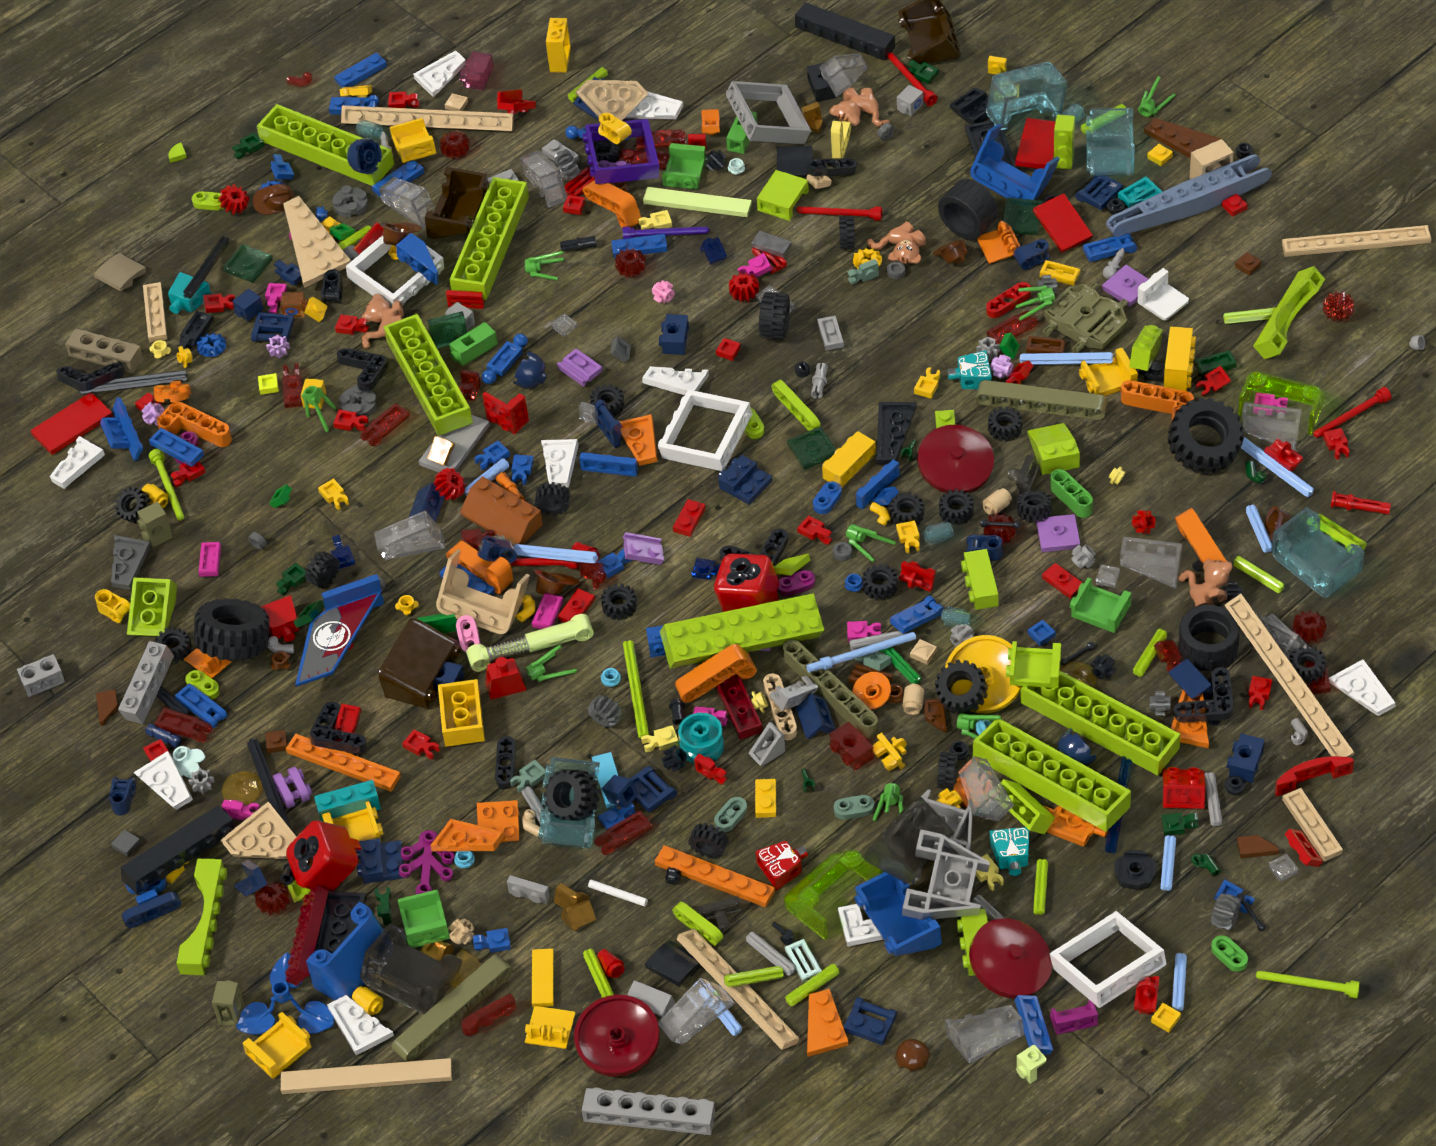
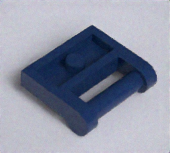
M1098 172L1083 190H1079L1075 194V197L1080 202L1084 201L1102 210L1110 199L1115 198L1118 192L1123 190V184ZM1098 184H1100L1091 194H1089Z
M258 312L251 334V341H269V338L277 335L260 333V331L282 333V335L278 336L282 338L285 336L289 343L294 316Z
M598 400L594 405L597 425L612 446L617 448L621 446L620 438L622 434L620 430L622 424L607 409L605 401Z
M652 766L645 767L630 778L639 794L635 800L648 813L668 799H673L677 794V790L667 785L655 773V769ZM646 778H650L663 792L659 793Z
M857 997L843 1027L844 1031L883 1046L896 1020L898 1011L865 1002L863 998ZM862 1009L887 1019L884 1022L861 1014L860 1011Z

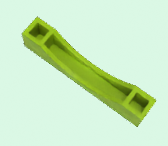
M1315 266L1297 273L1253 345L1264 359L1279 355L1288 342L1287 331L1293 318L1303 305L1319 291L1325 281V278Z
M197 859L194 877L197 887L204 897V908L201 920L195 931L179 948L176 964L179 973L182 975H205L206 967L210 965L209 950L213 949L214 940L212 935L217 929L216 915L220 913L219 899L223 897L224 887L222 884L223 880L227 878V868H224L222 859Z

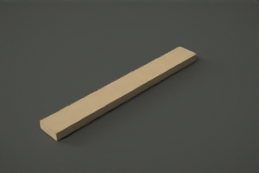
M1428 225L1282 239L1285 257L1431 243Z
M695 929L678 935L677 940L781 1050L798 1043L799 1037L748 984L734 987L725 986L724 976L735 974L736 972Z
M451 1058L281 1072V1093L292 1094L452 1081Z

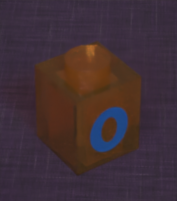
M282 292L280 304L282 314L293 315L294 318L305 317L304 312L308 299H305L304 292Z

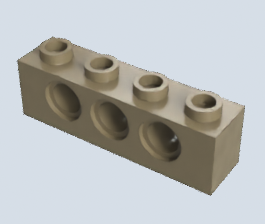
M75 328L65 343L68 355L104 366L116 362L122 363L124 371L134 373L143 359L140 346L119 339L105 337L104 335L94 334L86 330Z

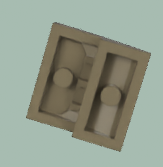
M119 253L107 260L94 273V277L122 291L133 285V279L145 274L146 267Z

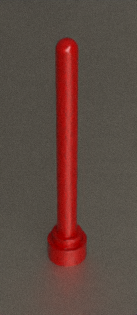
M889 52L887 54L888 59L915 88L923 91V102L927 106L934 105L938 100V96L933 91L926 90L892 52Z
M801 206L796 209L799 214L870 217L874 221H881L883 213L882 207L874 206L870 210Z
M1386 387L1378 389L1374 397L1313 432L1314 437L1322 436L1323 432L1334 429L1377 403L1381 404L1392 399L1390 391Z
M517 558L510 565L569 567V569H578L579 562L546 558Z

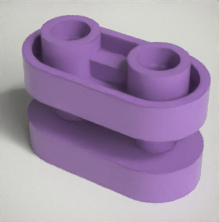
M295 766L287 769L288 776L283 777L281 773L272 775L275 786L287 809L295 806L294 799L300 798L303 803L310 800L309 795H312L309 784H304L303 782L305 778L301 769H297ZM290 783H292L295 788V791L290 792L287 786Z

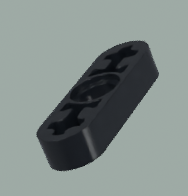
M851 158L811 159L807 162L806 172L811 176L852 175L856 171L857 162Z
M510 736L501 737L497 742L495 780L497 787L503 790L512 787L510 780L515 776L516 745L515 740ZM506 744H509L508 753L504 750ZM503 760L511 761V763L507 766H502L500 764ZM503 773L507 775L506 781H502Z

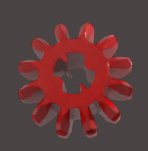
M235 184L232 187L227 185L225 189L221 190L218 202L221 203V208H226V213L231 211L234 215L236 212L242 213L247 208L249 197L246 196L247 191H242V186L237 188Z
M739 272L738 276L733 275L732 280H729V294L733 296L734 300L739 299L740 302L743 300L749 302L750 298L755 299V296L759 294V281L754 277V274L749 275L747 272L741 274Z
M446 468L436 474L433 483L436 486L435 491H439L440 497L444 496L445 500L451 499L452 501L465 492L464 488L466 486V483L463 482L464 477H461L460 472H456L454 468Z

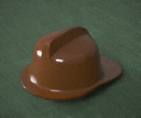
M271 185L258 190L254 194L253 206L260 214L270 215L285 211L283 203L295 198V194L287 185Z
M408 222L380 223V226L383 227V242L387 245L396 246L409 233L419 232L422 229L421 226Z
M966 239L947 243L935 250L933 255H940L948 264H960L965 261L964 256L967 254V248L964 243Z
M1277 506L1271 507L1265 520V528L1271 541H1275L1277 537L1286 536L1293 529L1290 514L1280 510Z
M540 570L534 571L538 575L536 592L542 595L544 593L558 595L566 585H576L579 583L578 579L570 575L548 573Z

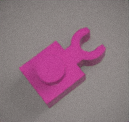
M764 253L749 260L748 266L738 268L741 274L747 272L749 275L754 274L756 278L772 270Z
M1256 392L1253 412L1272 414L1273 410H1277L1280 413H1286L1287 406L1282 405L1288 404V398L1281 397L1275 399L1274 394Z
M867 621L847 622L848 642L854 639L881 634L880 631L875 632L876 630H881V623H873L867 626Z

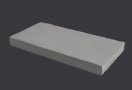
M471 415L472 424L440 436L437 435L439 438L455 443L447 465L445 466L427 459L434 441L420 458L419 465L438 473L446 468H454L457 471L490 426L489 421Z

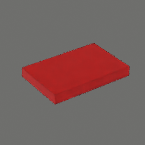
M1061 194L1033 208L1034 214L1061 253L1092 239V233L1065 194Z

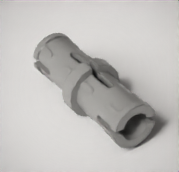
M821 363L816 365V372L812 377L813 387L811 396L813 398H817V393H819L818 399L823 396V388L827 383L826 373L828 370V366L825 363H822L821 369Z

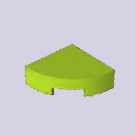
M182 143L176 144L169 151L170 163L187 158Z

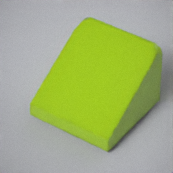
M296 880L292 884L286 885L294 903L302 900L310 892V889L298 886Z

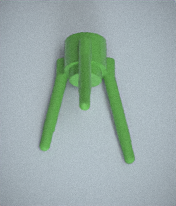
M1159 76L1154 82L1148 97V92H1144L1141 104L1138 107L1139 113L1145 117H1149L1151 114L1156 115L1163 106L1176 96L1172 94L1160 105L1155 106L1156 103L1151 98L1160 81Z
M559 251L525 259L526 273H530L531 277L558 280V277L537 272L541 271V264L564 261V258L547 259L562 255L564 252Z
M1046 285L1019 288L1020 292H1040L1037 293V298L1018 304L1016 308L1036 302L1041 304L1019 317V320H1023L1042 308L1052 305V302L1055 301L1053 289L1051 287L1047 288Z
M309 386L302 394L306 415L310 417L309 404L313 405L325 431L329 432L326 421L318 406L321 397L333 410L337 408L323 393L321 387Z
M851 524L846 532V537L850 539L849 544L855 546L871 562H874L875 559L857 542H863L865 537L869 536L886 543L896 544V541L879 536L877 532L855 524Z
M558 645L540 659L525 667L532 681L537 679L538 682L576 673L577 670L572 669L543 675L546 672L543 664L555 656V652L561 649V645Z
M960 713L957 719V729L962 730L961 734L976 739L979 735L970 732L971 729H975L976 722L979 720H989L992 723L996 719H1001V716Z
M889 783L885 785L884 793L881 794L873 821L877 820L884 802L886 803L885 813L889 812L890 805H894L897 802L900 816L904 813L903 795L900 794L901 789L897 784Z

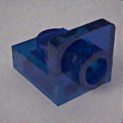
M711 237L703 241L700 250L705 253L710 265L727 258L719 237L715 239Z

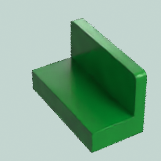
M441 613L417 618L443 633L457 631L455 614L445 615Z

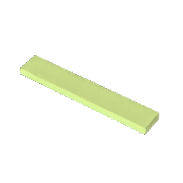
M647 187L643 199L644 204L741 217H748L752 205L751 200L652 187Z

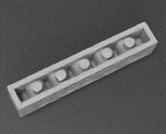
M586 1088L582 1116L584 1122L711 1135L715 1117L714 1102L707 1099L693 1100L686 1097H667L662 1094L646 1095L642 1092L628 1093L622 1090L609 1091L601 1088Z

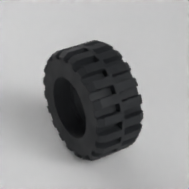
M1197 398L1196 402L1190 400L1186 405H1182L1175 414L1169 427L1167 440L1170 445L1171 454L1175 453V460L1177 462L1181 461L1183 463L1182 466L1186 469L1188 467L1192 468V472L1196 473L1203 471V474H1209L1210 471L1217 473L1220 472L1221 468L1226 469L1229 467L1230 463H1233L1243 444L1244 427L1243 423L1239 422V415L1233 413L1234 409L1232 407H1226L1224 405L1225 402L1220 400L1216 402L1214 398H1208L1207 400ZM1195 425L1210 426L1219 433L1222 444L1215 447L1203 446L1192 438L1189 428Z
M236 598L215 599L212 602H206L195 613L193 641L203 654H208L212 658L216 657L218 660L244 661L247 658L252 659L256 655L259 656L267 648L270 618L262 607L260 608L259 605L252 604L250 601H242Z

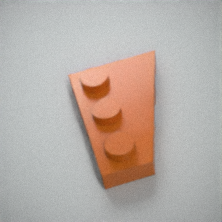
M652 415L620 421L622 424L620 430L622 437L635 459H637L639 466L658 462Z
M1182 690L1179 703L1204 700L1203 694L1195 700H1191ZM1205 708L1199 709L1198 712L1205 714ZM1174 717L1171 729L1181 734V743L1209 748L1206 721L1184 723L1177 721Z
M450 819L430 846L432 851H495L504 839L503 831Z
M830 989L809 994L807 1056L810 1057L848 1046V1039Z

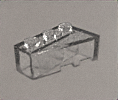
M860 53L833 56L819 68L822 77L827 80L837 97L851 87L868 67Z
M393 177L379 188L381 199L385 204L414 224L421 226L422 229L426 227L424 218L426 212L435 210L427 189Z
M426 510L374 532L377 550L385 560L445 548L442 530Z
M700 978L658 1022V1025L671 1041L682 1045L734 1005L735 1002L722 986Z

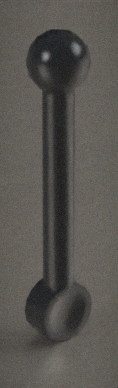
M982 519L980 526H1010L1019 529L1021 523L1019 521L1014 523L990 522Z
M1088 642L1085 648L1067 658H1062L1060 663L1067 665L1068 661L1087 650H1094L1095 644Z
M1242 893L1237 894L1236 898L1240 899L1242 905L1257 924L1258 930L1264 931L1265 924L1259 921L1245 902V896Z

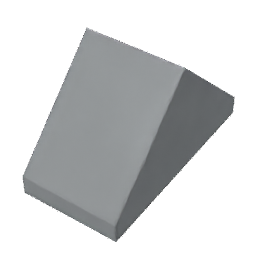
M769 722L748 754L760 766L766 765L785 752L784 734L772 722Z

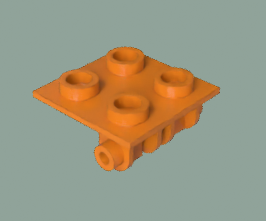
M1004 221L998 223L997 230L980 235L977 238L989 264L1013 256L1014 251L1020 247L1011 226H1008Z
M198 648L184 658L187 663L210 678H214L232 662L226 659L218 660L216 657H209L208 654H203Z
M517 800L477 803L478 826L503 831L504 839L501 842L519 841V808Z

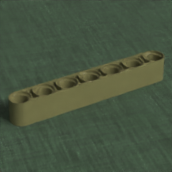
M989 380L979 383L976 401L984 406H1002V408L1009 406V409L1013 407L1016 410L1093 420L1104 418L1108 402L1106 397L1099 394Z
M788 640L784 643L785 662L801 678L807 676L814 685L816 684L818 686L816 692L822 698H825L826 702L863 737L868 739L874 738L878 734V718L876 714L828 669L808 672L806 666L819 660L800 642Z
M493 955L398 1036L392 1044V1050L406 1062L416 1059L511 976L513 968L500 956Z

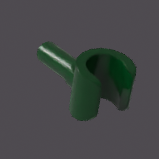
M912 440L908 448L901 450L902 459L905 455H909L908 460L912 461V451L917 443L916 440Z
M802 769L804 778L803 791L807 793L806 786H812L813 791H815V782L809 779L807 770Z

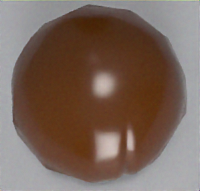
M907 1039L896 1050V1063L900 1068H907L910 1072L922 1069L928 1063L929 1049L926 1044L917 1039Z

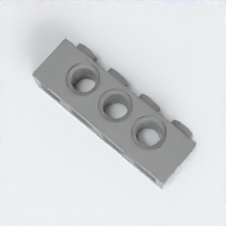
M149 641L118 709L126 720L144 724L174 657L167 645Z

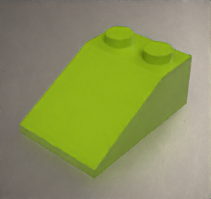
M1064 423L1027 431L1042 475L1051 474L1056 469L1065 471L1079 468L1080 452L1074 437Z
M133 578L127 635L156 637L159 636L160 631L165 632L164 629L169 626L176 602L177 583L171 579Z

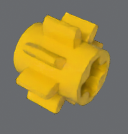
M947 788L939 793L937 802L961 808L959 804L962 803V800L955 790L950 792Z

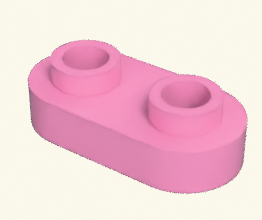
M468 615L461 616L456 622L460 646L466 653L471 642L475 645L481 644L475 620ZM466 625H470L469 629H464Z

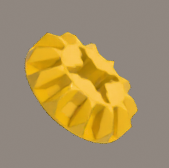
M867 248L864 250L859 249L858 253H854L853 264L857 269H859L860 264L870 261L864 259V257H871V260L876 259L878 267L882 263L880 252L875 251L874 248L870 250Z

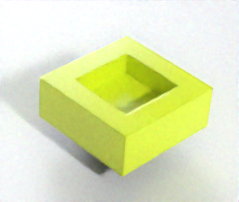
M276 373L258 376L260 395L279 392Z

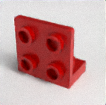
M487 392L482 394L486 418L490 422L501 426L503 430L515 435L529 422L524 395L519 393L508 404H505Z
M1177 767L1163 769V808L1204 809V770L1195 767L1189 769H1179Z

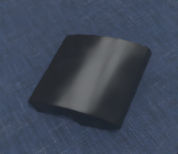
M975 87L949 105L959 117L970 124L980 123L1001 109L999 102L987 98L985 91Z
M813 146L777 147V170L797 177L807 178L809 174L806 172L807 162L813 159Z
M671 940L657 949L645 962V968L678 987L684 983L689 975L693 977L701 967V964L685 948Z

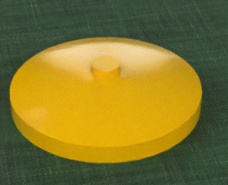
M981 635L969 638L952 651L946 662L945 668L948 667L947 663L949 662L955 664V660H960L961 663L967 660L969 664L974 663L977 668L981 669L988 686L986 691L988 695L987 698H983L985 703L983 705L979 704V709L977 711L972 709L971 712L992 713L1010 705L1017 698L1023 687L1010 685V677H1006V667L1011 665V660H1008V648H1012V644L1000 637ZM959 680L953 684L950 692L954 695H964L971 689L972 682L969 680Z

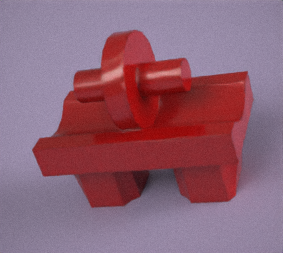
M1276 439L1272 445L1264 449V453L1291 472L1303 461V457L1291 449V444L1288 441L1283 443L1281 440Z
M903 561L901 563L899 580L908 583V588L913 589L916 586L929 592L933 589L936 570L921 568L914 561L910 563Z
M1159 976L1146 977L1137 984L1134 1010H1139L1138 1013L1150 1015L1151 1012H1156Z

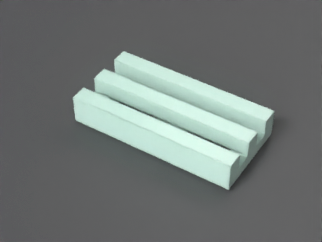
M804 939L785 947V951L791 962L795 965V969L803 983L808 978L811 979L822 971ZM799 946L803 948L814 970L811 971L800 949L798 948ZM792 949H794L795 953L797 954L799 960L801 961L807 973H804V971L802 970L799 962L797 961L795 955L792 952Z

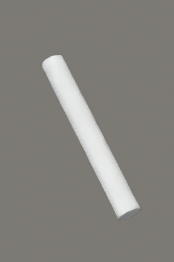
M590 880L588 884L589 888L644 907L648 902L646 898L594 880Z

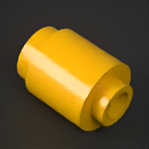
M146 484L142 488V491L146 492L149 495L148 498L151 499L149 504L158 502L162 508L167 505L168 494L156 485Z
M360 986L352 994V1000L369 1015L377 1014L383 1008V998L368 987Z

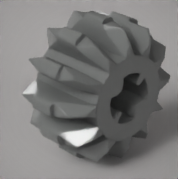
M561 150L553 156L554 162L565 180L568 181L580 174V169L569 150Z
M598 695L589 704L588 714L598 725L601 724L605 728H612L621 719L622 708L612 698L610 699L606 695Z
M1220 894L1212 910V925L1220 929L1231 930L1240 913V899L1230 894Z

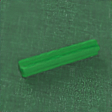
M893 647L880 650L881 653L891 657V663L911 684H919L921 682V676Z

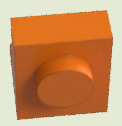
M719 109L702 110V133L714 135L720 132Z

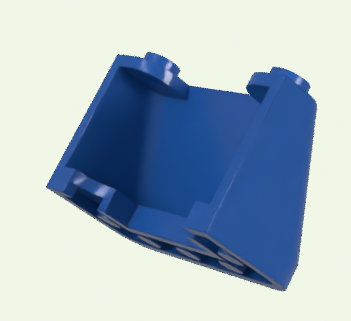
M899 865L856 886V896H854L857 906L859 908L863 907L885 941L884 945L889 954L893 953L894 956L934 949L942 945L940 926L935 919L932 920L929 917L925 920L902 916L906 891L910 889V885L902 880L904 872Z
M360 901L351 911V919L358 926L332 954L327 950H317L306 960L313 987L334 1001L345 995L352 999L353 992L360 986L364 987L394 953L391 939L371 909Z

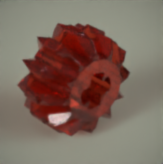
M458 130L455 132L449 131V134L444 133L443 137L440 138V149L446 157L451 156L452 159L455 157L460 158L461 155H466V152L469 151V138L464 132H458Z
M626 248V251L620 250V253L616 255L615 268L620 275H625L626 278L629 275L634 277L635 274L641 275V271L645 270L646 260L641 250L636 251L635 248L632 250Z
M1335 291L1334 294L1329 293L1324 298L1323 311L1327 318H1332L1333 321L1339 319L1342 322L1343 318L1349 319L1350 315H1353L1355 302L1350 294L1345 295L1344 291L1341 293Z
M997 512L995 516L989 515L987 520L990 522H1015L1011 516L1006 517L1005 513L998 515ZM988 525L984 527L983 533L987 536H999L1002 539V545H1004L1005 541L1010 543L1012 538L1015 537L1016 528Z
M1310 609L1306 613L1302 610L1300 615L1296 614L1292 623L1294 633L1302 641L1307 640L1308 644L1311 640L1317 643L1319 638H1323L1327 628L1324 616H1319L1318 611L1312 613Z
M273 880L271 884L267 882L268 885L255 892L256 906L260 908L263 914L268 912L270 916L273 912L279 914L280 909L286 910V904L290 903L287 887H284L282 882L277 884Z

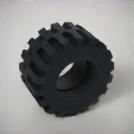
M764 293L759 313V334L761 338L784 340L786 337L790 317V298L788 294Z
M955 660V664L949 662L947 663L948 667L945 668L943 666L941 668L942 673H938L936 676L938 679L935 680L937 696L946 710L949 709L951 713L955 714L957 711L958 714H963V712L971 714V710L977 711L979 709L978 705L985 703L983 698H987L988 694L986 691L988 686L985 677L976 664H969L967 660H964L963 663L960 660ZM959 680H969L972 682L971 689L964 695H954L950 692L953 684Z
M562 769L560 772H555L553 774L554 777L548 779L549 784H546L545 789L547 791L544 793V797L547 799L545 805L549 806L548 811L553 813V817L559 818L562 821H581L588 819V816L594 814L593 810H596L598 807L596 803L600 801V797H598L600 789H597L598 783L593 780L592 774H588L587 771ZM572 787L575 792L573 803H571L569 797Z

